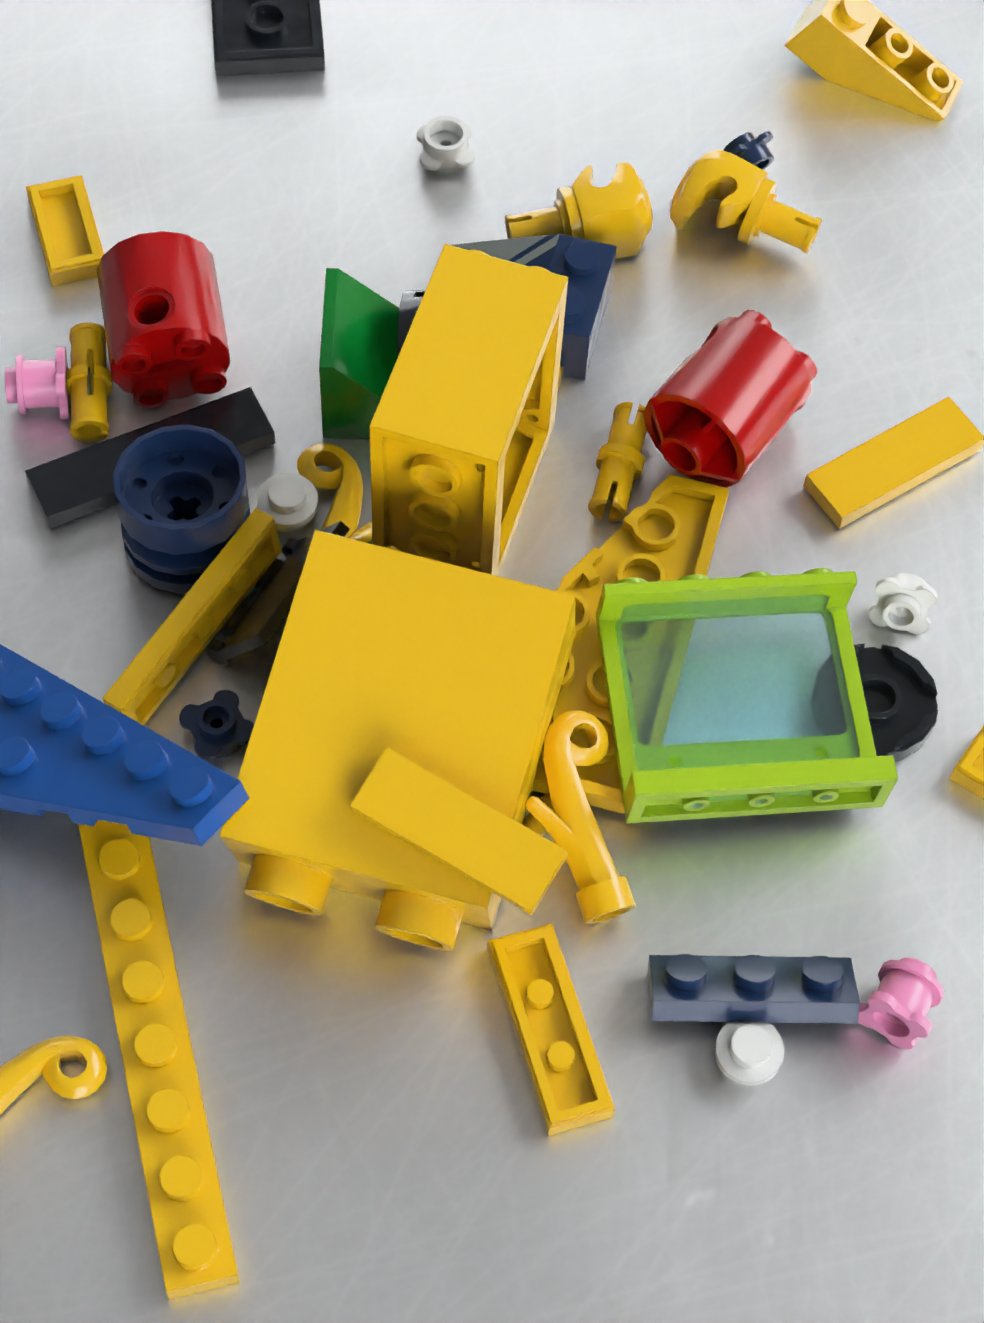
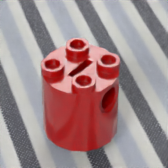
M167 231L137 234L115 244L102 256L97 267L112 380L124 392L133 395V401L137 406L146 409L159 408L165 405L168 400L187 398L198 393L214 394L222 390L227 384L226 371L230 365V355L213 254L203 242L186 234Z
M746 310L740 317H728L717 323L712 328L703 345L693 354L686 357L654 393L644 410L646 430L655 447L661 452L671 467L696 481L727 488L739 483L775 441L793 413L805 405L811 394V382L817 375V367L807 354L795 350L784 337L775 332L770 321L763 314L755 310Z

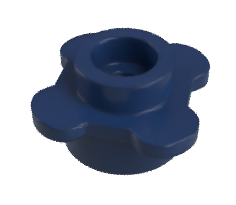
M766 131L755 138L751 132H747L732 140L723 150L765 170L774 160L772 153L766 145L773 139V135L770 131Z
M220 690L215 693L212 700L199 706L194 704L186 705L180 712V725L182 728L190 730L193 736L195 753L202 759L212 760L229 756L236 752L241 745L249 743L254 724L252 721L243 718L238 709L239 697L233 691ZM219 720L223 723V726L214 729L211 727L212 722Z

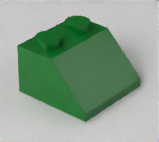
M326 268L319 361L323 438L370 440V423L398 358L399 307L339 268Z

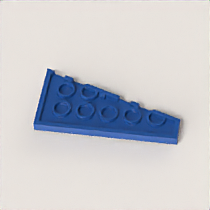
M0 644V809L43 817L46 810L68 814L73 823L94 826L98 820L127 825L132 834L203 846L249 799L240 780Z

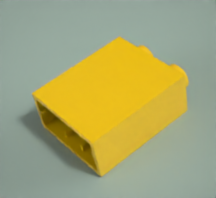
M315 530L237 778L241 781L249 799L222 826L220 838L237 861L251 865L244 892L255 899L271 905L311 915H322L330 887L377 899L382 902L374 926L375 929L406 942L439 950L451 951L454 949L461 922L493 931L501 897L353 812L350 804L384 749L388 747L522 824L527 809L525 803L531 795L544 748V739L552 720L576 634L575 596Z

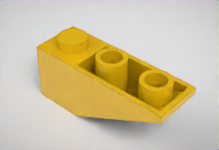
M868 0L813 1L804 9L784 45L825 80L938 122L945 119L963 83L959 77Z

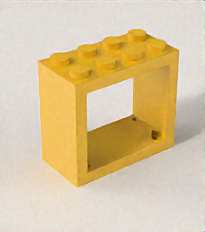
M448 244L444 245L370 423L372 544L495 576L500 575L555 425L568 286L567 276L552 273L542 267L526 266L492 257L479 250H466Z

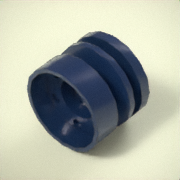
M189 424L158 428L138 437L121 453L113 471L114 494L118 516L121 521L126 559L138 577L157 589L179 594L187 593L250 515L244 458L232 441L212 429Z

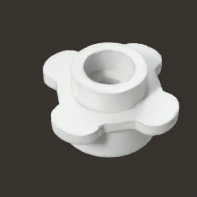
M439 116L430 120L426 125L421 126L417 130V141L423 146L420 164L428 170L452 168L454 166L467 168L471 166L475 161V152L469 148L468 140L471 138V128L453 116Z
M897 573L877 582L875 593L878 595V601L869 610V619L873 624L879 627L889 626L901 631L907 630L911 634H922L930 628L931 621L927 614L929 608L936 605L938 596L936 591L928 586L923 579L909 573Z

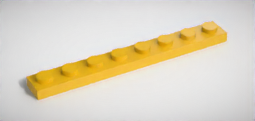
M98 820L94 826L78 824L168 1299L171 1300L240 1283L150 837L132 834L127 825Z

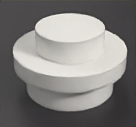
M294 473L278 474L267 479L259 488L257 508L274 517L277 531L295 532L304 528L315 516L318 509L317 490L307 478Z
M728 1022L717 1036L714 1052L719 1068L728 1078L744 1085H758L770 1080L780 1069L784 1058V1044L779 1032L770 1023Z

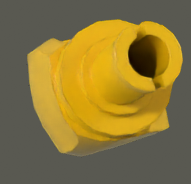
M724 150L707 152L699 160H696L686 171L670 203V219L675 227L683 230L689 217L698 207L714 198L722 201L716 219L717 228H724L743 222L738 234V241L750 245L755 236L759 237L761 233H764L799 248L806 254L809 252L811 243L814 242L822 223V219L818 217L814 218L776 201L777 195L774 192L777 182L768 179L767 172Z
M628 162L616 164L615 176L609 185L605 187H595L593 185L592 166H587L579 174L572 187L565 186L557 189V200H554V207L516 215H505V228L508 239L564 234L617 246L615 259L636 255L642 248L653 222V211L643 181L637 176L635 169Z

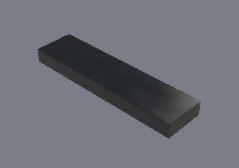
M248 387L25 470L27 482L49 529L115 505L113 471L121 453L138 437L158 428L189 424L212 429L232 441L242 456L275 444V432L252 388Z

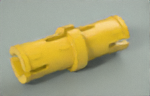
M85 322L77 324L70 329L71 368L66 372L67 393L71 396L70 435L80 442L93 443L102 441L108 436L107 396L113 390V380L111 372L107 369L105 328L96 323ZM88 370L90 371V395L87 393Z
M623 402L615 407L608 442L601 446L596 460V466L600 472L592 498L588 504V510L591 515L602 520L607 500H612L607 521L611 523L620 522L627 516V506L633 481L641 476L645 463L641 450L647 433L644 419L646 407L639 404L633 424H629L628 421L633 402Z

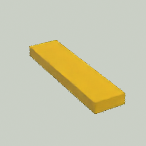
M258 508L253 510L102 699L105 704L143 726L253 589L260 577L282 552L274 517Z

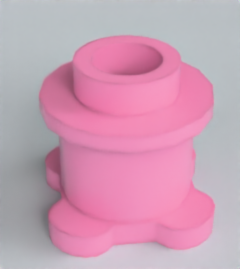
M56 347V359L25 360L24 355H17L15 367H5L7 403H18L21 415H27L28 408L59 407L60 419H70V395L67 393L66 372L69 370L66 347Z
M914 958L889 960L882 964L878 972L881 983L878 989L871 993L868 1004L860 1003L858 1022L884 1035L894 1046L909 1050L913 1048L917 1037L925 1038L928 1036L932 1025L925 1016L929 1008L939 1005L944 992L935 972L922 961Z

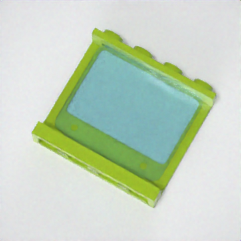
M815 568L802 574L771 575L764 571H754L740 577L709 578L705 575L693 574L671 581L647 582L641 578H625L613 584L603 585L595 616L626 824L884 806L898 781L894 756H877L846 608L858 583L855 571L833 572L827 568Z

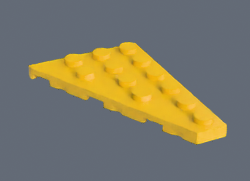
M670 474L651 492L649 501L642 506L635 507L623 519L622 527L599 549L594 547L562 578L560 586L555 590L575 596L576 634L551 723L562 713L570 710H582L594 715L603 724L608 734L609 746L605 757L600 762L590 766H576L585 795L591 806L625 814L595 616L603 585L613 584L625 578H641L647 582L678 580L693 574L707 576L724 515L729 488ZM695 621L626 625L621 628L637 738L644 747L662 746ZM572 732L570 741L578 747L588 748L586 738L580 733ZM543 748L532 791L550 794L544 766Z

